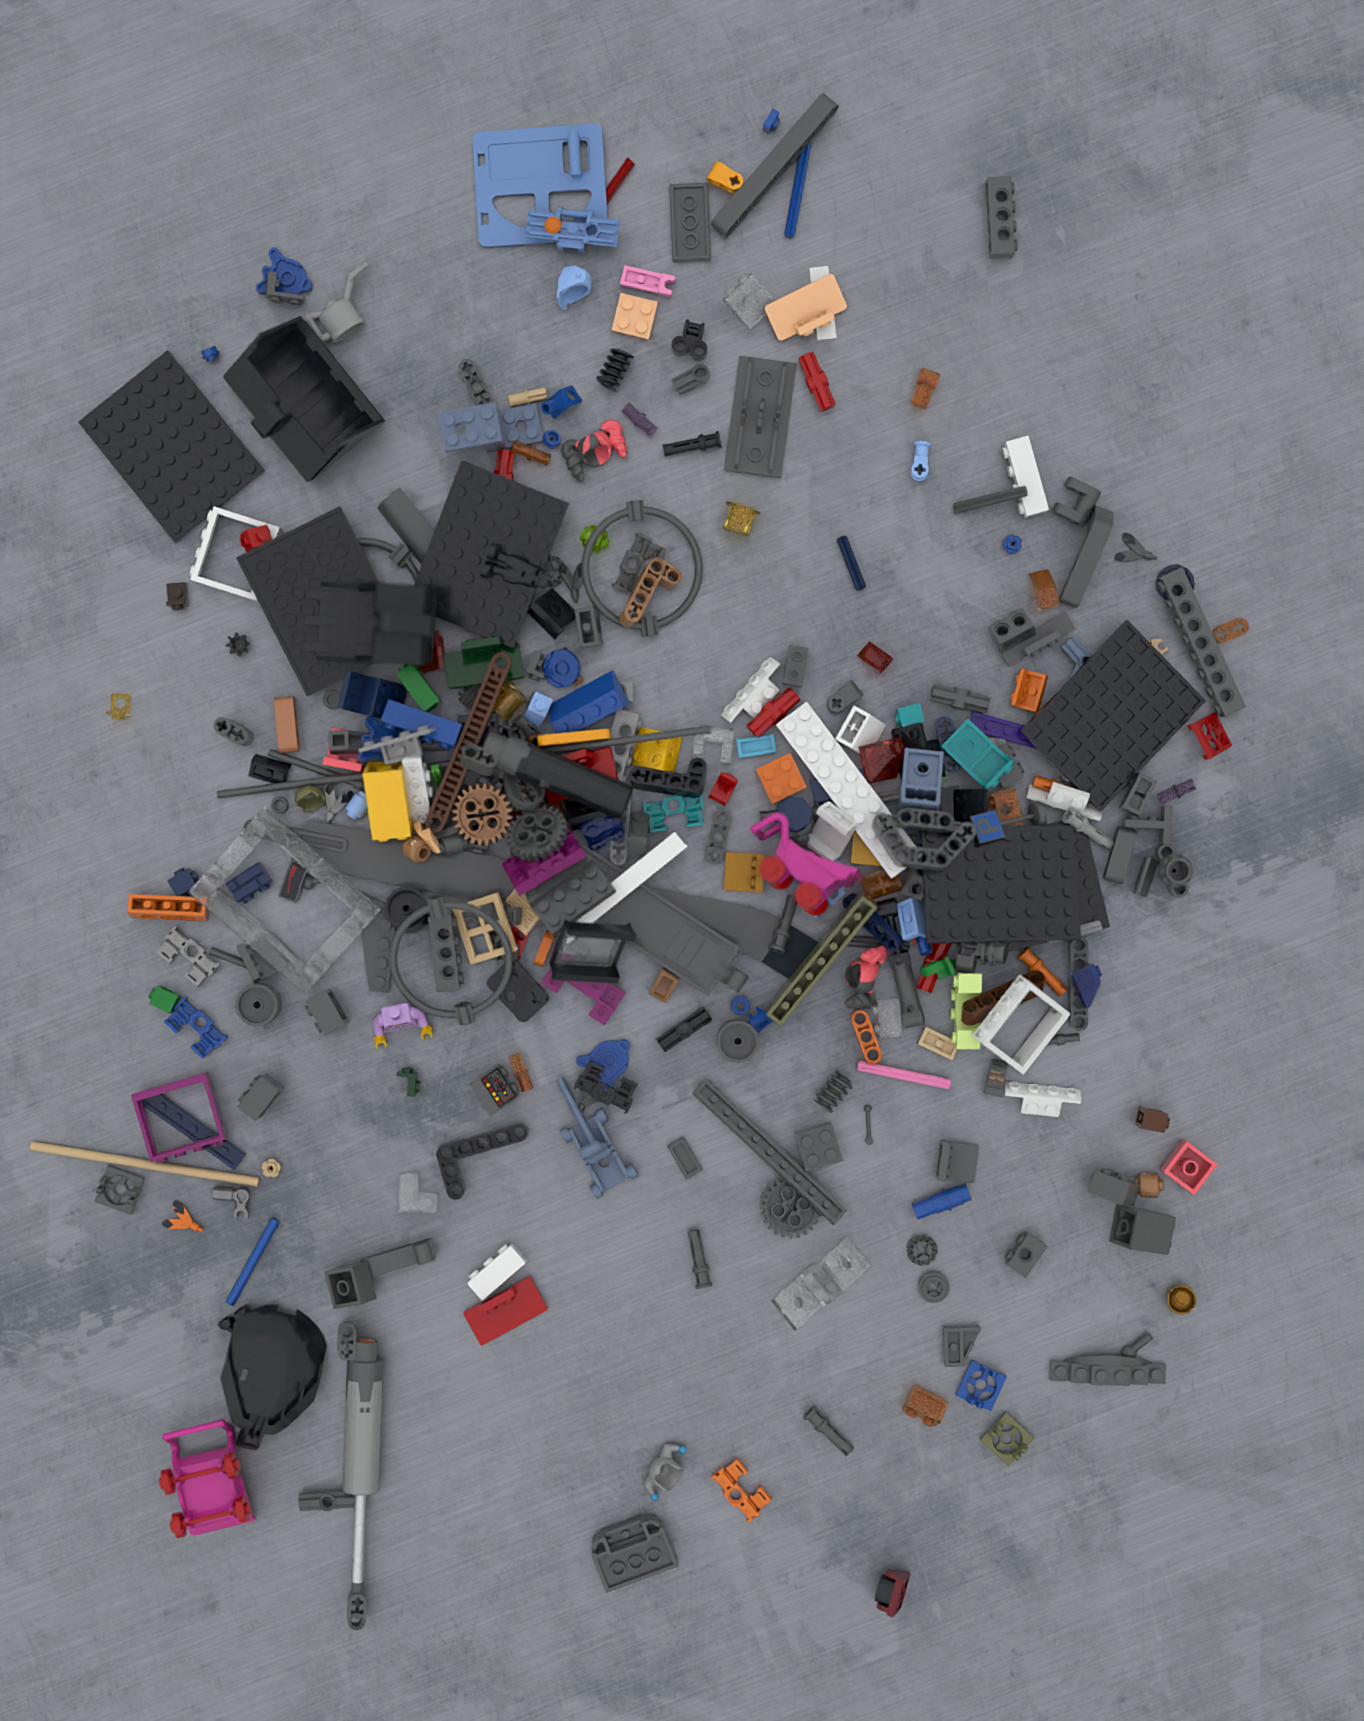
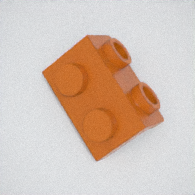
M1021 668L1016 677V689L1011 695V705L1018 709L1038 713L1048 676Z

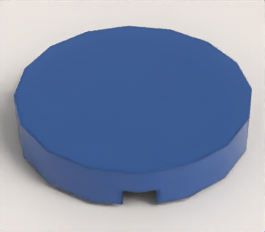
M566 649L555 650L544 659L543 672L545 673L546 680L551 685L559 688L568 687L579 678L581 671L580 662L571 651Z

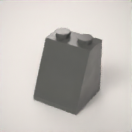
M1117 1204L1109 1241L1130 1250L1169 1255L1176 1217L1161 1212Z

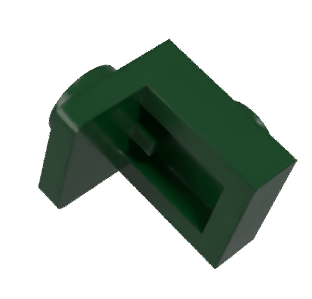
M402 1068V1071L397 1072V1076L408 1077L407 1096L415 1097L417 1092H420L421 1081H417L418 1072H413V1068Z

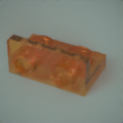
M914 1385L906 1404L902 1406V1410L905 1411L906 1415L912 1418L917 1417L923 1420L922 1422L925 1425L933 1427L941 1423L949 1402Z

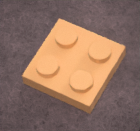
M620 293L612 332L649 341L658 302Z

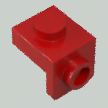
M268 525L246 529L240 534V543L246 552L272 540Z
M721 772L708 798L725 806L738 780L729 773Z

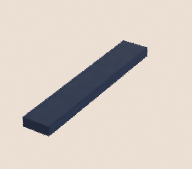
M163 1094L143 1099L144 1106L194 1142L219 1135ZM226 1139L223 1140L224 1144L212 1147V1144L204 1146L206 1151L233 1170L237 1168L246 1153Z

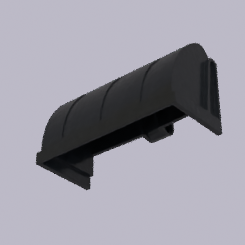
M302 316L259 333L223 375L228 386L253 415L254 419L251 421V425L263 439L270 437L306 482L316 478L351 450L369 432L379 428L385 422L384 418Z

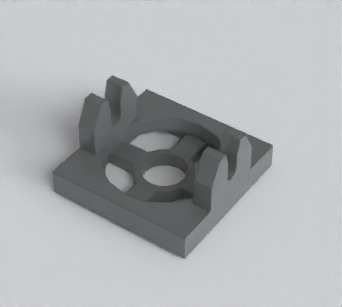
M108 1165L104 1176L99 1181L100 1185L96 1189L97 1196L95 1202L131 1215L144 1177ZM114 1176H121L120 1181L116 1184L108 1182ZM127 1178L132 1182L133 1190H129L125 1184ZM122 1184L125 1187L123 1195H118L115 1192L116 1185ZM105 1188L112 1190L115 1195L112 1202L106 1196ZM125 1195L131 1197L128 1202L118 1204L121 1197Z

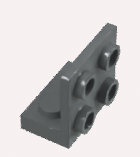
M272 933L246 946L244 943L236 946L254 984L289 967Z
M941 1140L936 1179L942 1182L951 1180L974 1183L979 1146Z

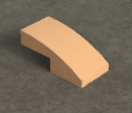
M420 820L413 823L414 829L430 850L437 854L440 853L439 842L430 828L425 829Z

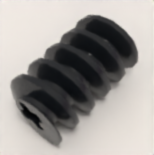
M612 348L610 353L613 356H607V360L610 363L604 362L603 366L605 369H600L602 376H597L596 380L605 388L617 392L613 386H620L617 379L624 378L620 372H627L623 366H630L627 358L634 359V356L621 349Z

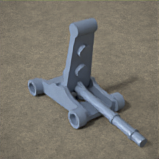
M561 1077L556 1080L560 1091H562L570 1106V1110H572L579 1123L570 1129L567 1127L561 1129L560 1133L566 1143L574 1141L587 1169L596 1182L590 1185L595 1198L602 1197V1192L628 1178H631V1180L638 1178L639 1175L632 1163L625 1167L603 1124L608 1122L609 1119L603 1108L596 1110V1115L585 1120L564 1078ZM608 1157L609 1165L607 1167L600 1166L598 1161Z

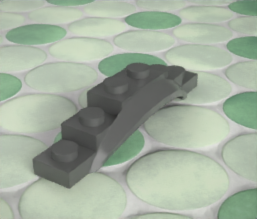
M1117 1355L1082 1356L1067 1358L1062 1361L1050 1360V1381H1070L1071 1383L1111 1386L1148 1385V1383L1166 1384V1364L1152 1363L1144 1359Z

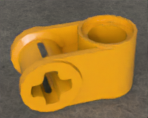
M718 161L715 162L706 178L711 184L731 194H735L743 185L742 175ZM736 181H738V184L732 186L731 182L735 183Z

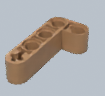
M660 558L651 559L642 570L619 616L620 623L624 627L633 626L641 618L657 585L665 589L674 588L682 579L680 570ZM651 566H655L658 572L653 571ZM668 575L673 577L674 582L669 580ZM643 581L647 582L650 588L644 586ZM635 597L639 598L642 604L636 602Z

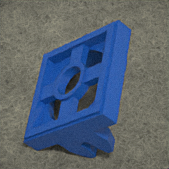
M971 1360L956 1392V1396L965 1399L969 1404H974L980 1409L985 1408L992 1411L1007 1376ZM975 1372H983L982 1376L976 1379L970 1377ZM989 1375L995 1380V1388L988 1384L987 1378ZM984 1380L986 1382L985 1389H976V1382ZM967 1382L972 1384L975 1389L973 1396L967 1390ZM985 1391L992 1393L989 1398L978 1400L981 1393Z

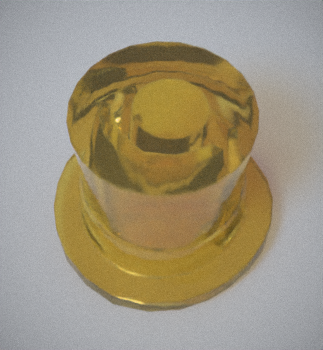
M726 502L725 504L729 506L722 529L734 534L750 537L754 517L756 514L760 515L761 512L748 505Z
M505 681L493 710L502 718L510 721L516 710L523 703L528 705L529 702L515 684L511 681Z

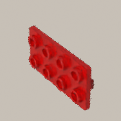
M604 747L594 751L582 749L562 756L619 780L611 747ZM545 789L548 803L568 799Z
M528 1276L464 1311L463 1315L479 1344L483 1346L547 1311L548 1307L532 1278Z

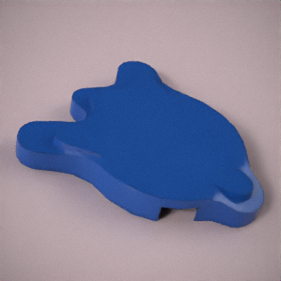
M276 247L269 250L272 266H264L262 268L263 280L256 285V290L259 294L265 293L268 271L276 272V278H279V287L275 292L300 295L312 289L313 284L308 279L306 271L299 262L283 257Z
M368 716L365 719V725L371 733L369 735H362L361 741L366 743L374 740L376 744L382 742L381 738L390 735H392L393 739L400 737L399 733L402 731L395 729V732L387 730L374 717ZM380 747L358 754L361 762L371 759L385 762Z
M626 1039L603 1041L590 1054L577 1057L576 1063L580 1067H587L589 1061L605 1067L603 1073L600 1072L598 1076L600 1078L599 1081L613 1088L616 1078L627 1069L630 1043ZM603 1088L604 1092L609 1093L607 1089Z

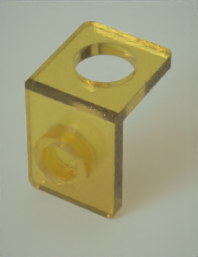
M111 694L110 711H106V715L112 716V719H124V716H130V694ZM118 698H123L126 701V705L122 709H118L115 706V701Z

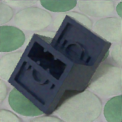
M346 670L337 708L381 719L388 699L404 704L407 689L403 684Z

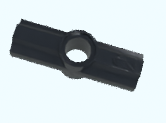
M703 1006L684 1020L679 1021L675 1026L657 1037L656 1040L664 1052H667L711 1022L712 1018ZM680 1025H688L690 1031L687 1034H681L679 1032Z

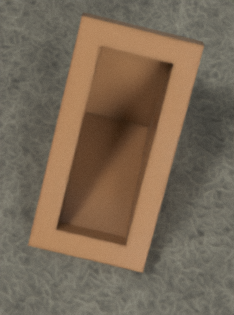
M662 968L649 994L666 1003L679 977Z

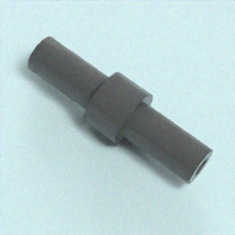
M1079 1033L1069 1035L1056 1034L1047 1045L1057 1044V1046L1068 1042L1080 1041Z

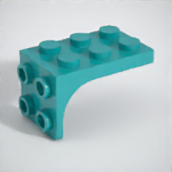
M969 719L941 745L984 789H993L1000 782L998 778L1002 774L1007 775L1014 768L1012 765L1014 760L1003 753Z

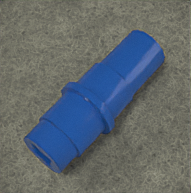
M966 1184L948 1190L942 1189V1192L912 1203V1206L919 1220L935 1213L938 1214L946 1210L952 1211V1208L972 1199Z

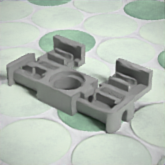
M175 926L165 936L166 941L156 953L168 963H171L173 960L171 957L179 952L193 964L196 963L195 966H192L191 972H187L184 976L195 986L199 987V984L205 979L206 973L208 972L207 975L211 976L220 966V963L216 964L204 954L206 951L191 938L189 940L177 931L178 927ZM190 946H196L198 949V953L194 957H190L187 954V949Z

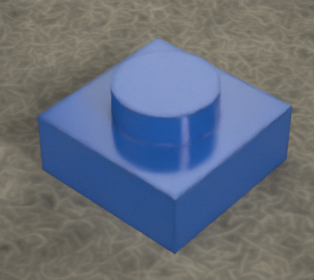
M774 108L772 109L763 124V131L769 134L772 129L775 130L780 123V119H778L779 111Z

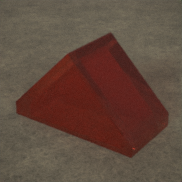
M870 641L857 655L878 675L893 660L890 655Z

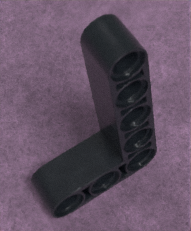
M516 1123L441 1145L436 1152L447 1195L453 1200H458L466 1190L458 1159L521 1142L528 1136L529 1130L527 1125ZM515 1128H523L525 1131L524 1136H516L514 1133ZM504 1133L506 1141L499 1142L496 1139V1134ZM485 1138L488 1142V1145L486 1147H480L478 1145V1139ZM466 1143L469 1146V1151L466 1153L461 1152L459 1145ZM441 1149H449L451 1152L450 1157H443ZM453 1167L456 1170V1175L449 1176L446 1173V1168ZM454 1185L459 1186L461 1193L458 1195L453 1194L451 1187Z

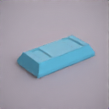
M774 734L762 735L759 738L736 739L739 758L777 753Z

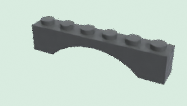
M329 731L330 754L359 753L358 749L364 747L361 741L362 735H369L371 732ZM419 737L423 751H446L440 748L438 743L432 742V744L421 741Z

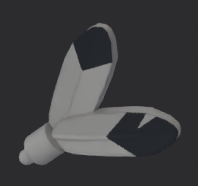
M327 784L325 786L324 797L328 810L325 817L327 819L326 824H329L330 820H333L335 813L340 811L351 800L353 791H345L336 799L332 785Z

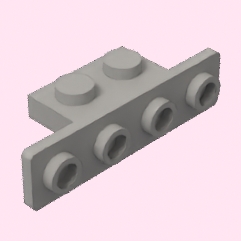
M422 726L417 728L418 732L412 734L408 730L399 733L400 737L394 739L390 735L381 738L382 742L375 744L374 740L363 743L364 747L358 750L360 753L380 747L385 764L402 761L404 757L424 755L419 736L436 730L435 727Z

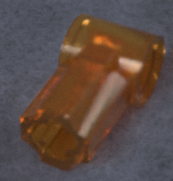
M922 367L911 404L926 409L932 391L935 390L940 377L939 373Z

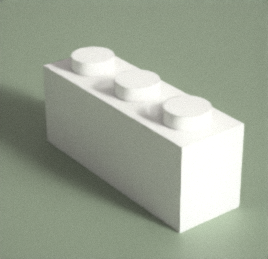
M513 1243L509 1246L507 1244L503 1245L497 1251L499 1254L494 1259L492 1256L483 1263L484 1267L480 1271L476 1269L468 1276L470 1279L467 1284L482 1301L526 1263V1258Z

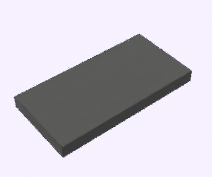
M708 183L669 184L672 262L711 261Z

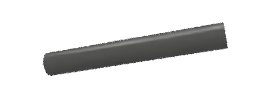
M211 948L210 955L246 968L241 958L216 948Z

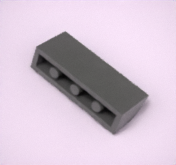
M399 487L386 497L377 509L422 565L434 531Z

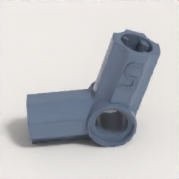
M1074 636L1061 646L1076 664L1070 676L1071 678L1082 666V659H1089L1092 654Z

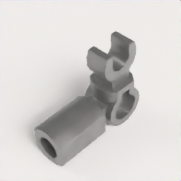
M214 1186L213 1199L228 1201L235 1199L237 1208L234 1211V1218L238 1217L239 1211H243L245 1214L244 1219H247L249 1210L246 1206L249 1205L250 1190L247 1187H240L238 1190H234L231 1187Z

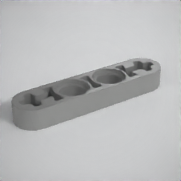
M631 798L627 805L628 811L624 812L627 817L626 822L620 825L612 817L610 860L617 866L623 865L627 860ZM618 832L625 835V841L621 844L614 840V836ZM613 845L625 846V850L621 849V855H624V859H621L620 863L613 859V855L617 854V849H613Z

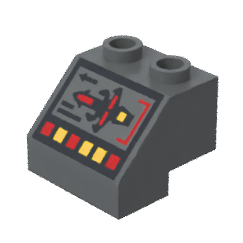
M499 1064L470 1083V1086L490 1116L519 1097L518 1087L514 1082L510 1083L507 1078L509 1076L504 1066L500 1067Z

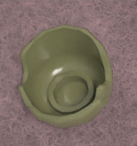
M307 785L295 793V803L297 807L300 806L303 812H311L324 806L325 797L320 788Z

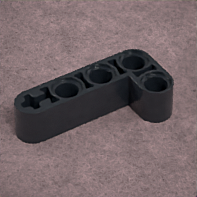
M694 758L690 761L687 774L635 767L630 770L629 779L630 784L637 790L698 798L704 792L707 767L706 762L702 758ZM697 766H700V767L703 768V769H702L701 771H699V772H696V771L693 770V769H694L695 767H697ZM657 778L662 780L658 784L652 782L654 779ZM675 781H678V782L681 783V784H680L679 786H677V787H674V786L671 785V784H672L673 782H675ZM693 784H697L700 786L698 789L695 790L690 788V786Z

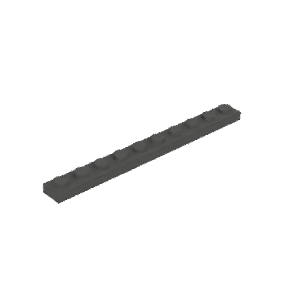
M707 1079L693 1092V1095L833 1226L847 1212V1209Z

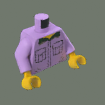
M409 1003L381 1008V1014H378L373 1019L374 1034L376 1035L374 1037L375 1047L378 1049L377 1045L379 1043H384V1047L387 1046L385 1035H383L385 1033L421 1027V1038L425 1039V1034H429L432 1038L433 1028L431 1025H428L424 1012Z

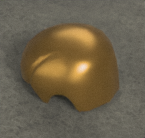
M1177 1285L1169 1291L1167 1304L1174 1313L1185 1315L1190 1313L1196 1306V1295L1191 1288L1185 1285Z

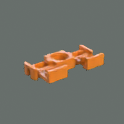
M736 1457L735 1461L726 1467L727 1470L722 1466L714 1472L711 1481L713 1479L717 1481L724 1490L723 1495L734 1508L739 1507L747 1517L746 1522L750 1523L754 1517L760 1515L761 1509L772 1500V1497L762 1485H759L756 1490L757 1493L754 1495H749L738 1483V1477L746 1475L748 1469ZM738 1490L741 1493V1497L739 1499L732 1498L731 1491Z

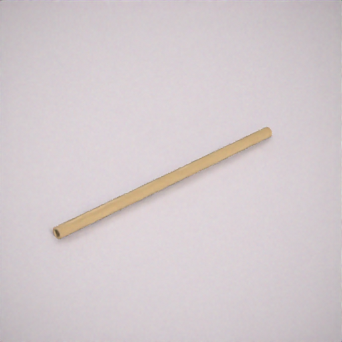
M32 1141L30 1145V1151L258 1187L259 1177L166 1162H150L147 1159Z

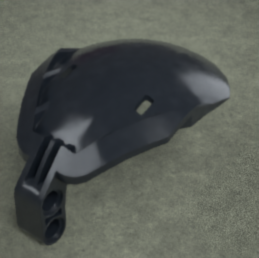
M264 1305L245 1313L233 1325L220 1380L231 1420L235 1426L241 1429L236 1442L237 1447L256 1451L264 1435L280 1433L297 1419L315 1399L327 1346L318 1326L299 1310L296 1311L295 1316L277 1311L278 1305ZM243 1369L248 1370L246 1380H241ZM295 1382H298V1386H297V1388H296V1393H294V1392H293L294 1383H295Z

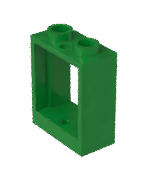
M404 664L398 669L399 673L396 675L422 711L430 713L443 703L415 665Z

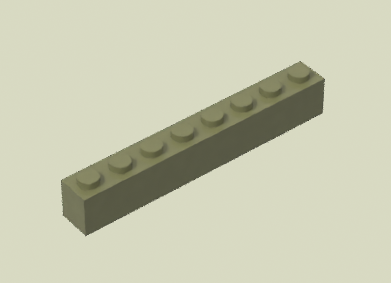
M862 891L856 895L765 1008L768 1017L780 1026L783 1025L877 909V904Z

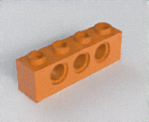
M129 894L127 913L131 918L208 922L210 903L206 897Z

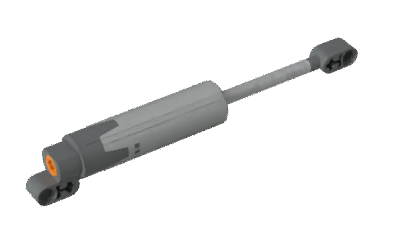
M343 1321L338 1326L337 1334L338 1355L341 1359L347 1361L342 1490L346 1494L355 1495L352 1588L347 1598V1620L349 1627L357 1631L361 1630L366 1622V1598L363 1592L366 1496L379 1491L384 1360L377 1357V1341L375 1338H356L354 1324L350 1321ZM351 1327L352 1332L349 1335L342 1334L343 1328ZM345 1341H348L349 1347L347 1354L343 1352L345 1350ZM356 1597L360 1598L358 1600V1608H355L354 1603ZM354 1616L361 1617L359 1622L351 1621Z

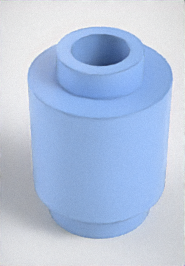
M359 791L358 794L355 793L345 807L348 810L346 814L354 820L357 817L361 819L368 810L366 794L362 791Z

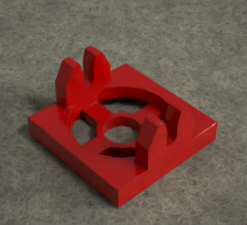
M1215 712L1188 725L1189 730L1193 729L1205 752V755H1203L1204 760L1213 758L1232 746ZM1203 724H1205L1207 728V735H1205L1202 729ZM1211 730L1215 733L1216 739L1213 738ZM1209 740L1214 742L1216 749L1211 747Z

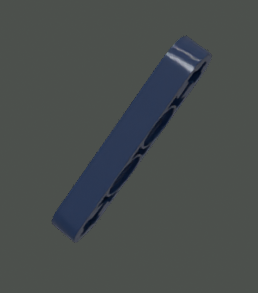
M851 893L843 899V907L845 909L857 894ZM875 911L863 925L867 931L891 952H896L904 944L901 935ZM877 925L882 927L883 933L878 931Z

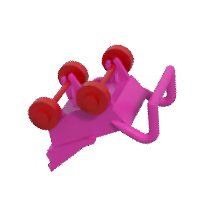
M773 813L750 827V831L760 841L781 830V841L776 855L763 859L759 867L760 874L777 890H785L790 887L794 876L802 884L795 892V899L812 916L824 914L828 908L827 898L842 886L846 888L848 886L852 887L857 880L861 882L864 878L858 869L818 857L813 852H806L789 839V821L782 813ZM776 820L781 822V827L777 823L769 829L765 830L764 832L761 831V829H763L764 827L768 826Z
M221 1419L163 1434L162 1439L171 1446L174 1474L171 1468L161 1470L159 1485L166 1495L175 1493L177 1486L179 1502L183 1513L181 1511L172 1513L170 1521L171 1532H174L177 1539L186 1537L187 1530H189L191 1535L196 1536L256 1520L242 1475H239L241 1465L239 1459L234 1454L235 1433L230 1423ZM216 1427L226 1430L228 1447L179 1458V1445L175 1437Z

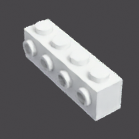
M1029 436L1005 442L1002 452L1004 458H1008L1010 465L1007 466L1010 478L1013 477L1015 483L1012 487L1026 486L1028 491L1026 497L1019 498L1018 510L1020 515L1023 514L1024 518L1046 513L1049 508Z

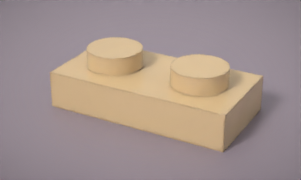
M926 1026L917 1043L952 1061L958 1050L956 1043H952L951 1038Z

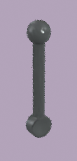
M870 1105L864 1107L867 1123V1138L865 1142L868 1145L873 1143L870 1128V1111L872 1109Z

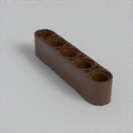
M1031 971L1022 975L1043 992L1045 980L1043 973ZM1016 979L965 1001L962 1004V1023L972 1026L984 1021ZM1029 990V992L1025 995V997L1019 1004L1024 1003L1032 998H1035L1038 995Z

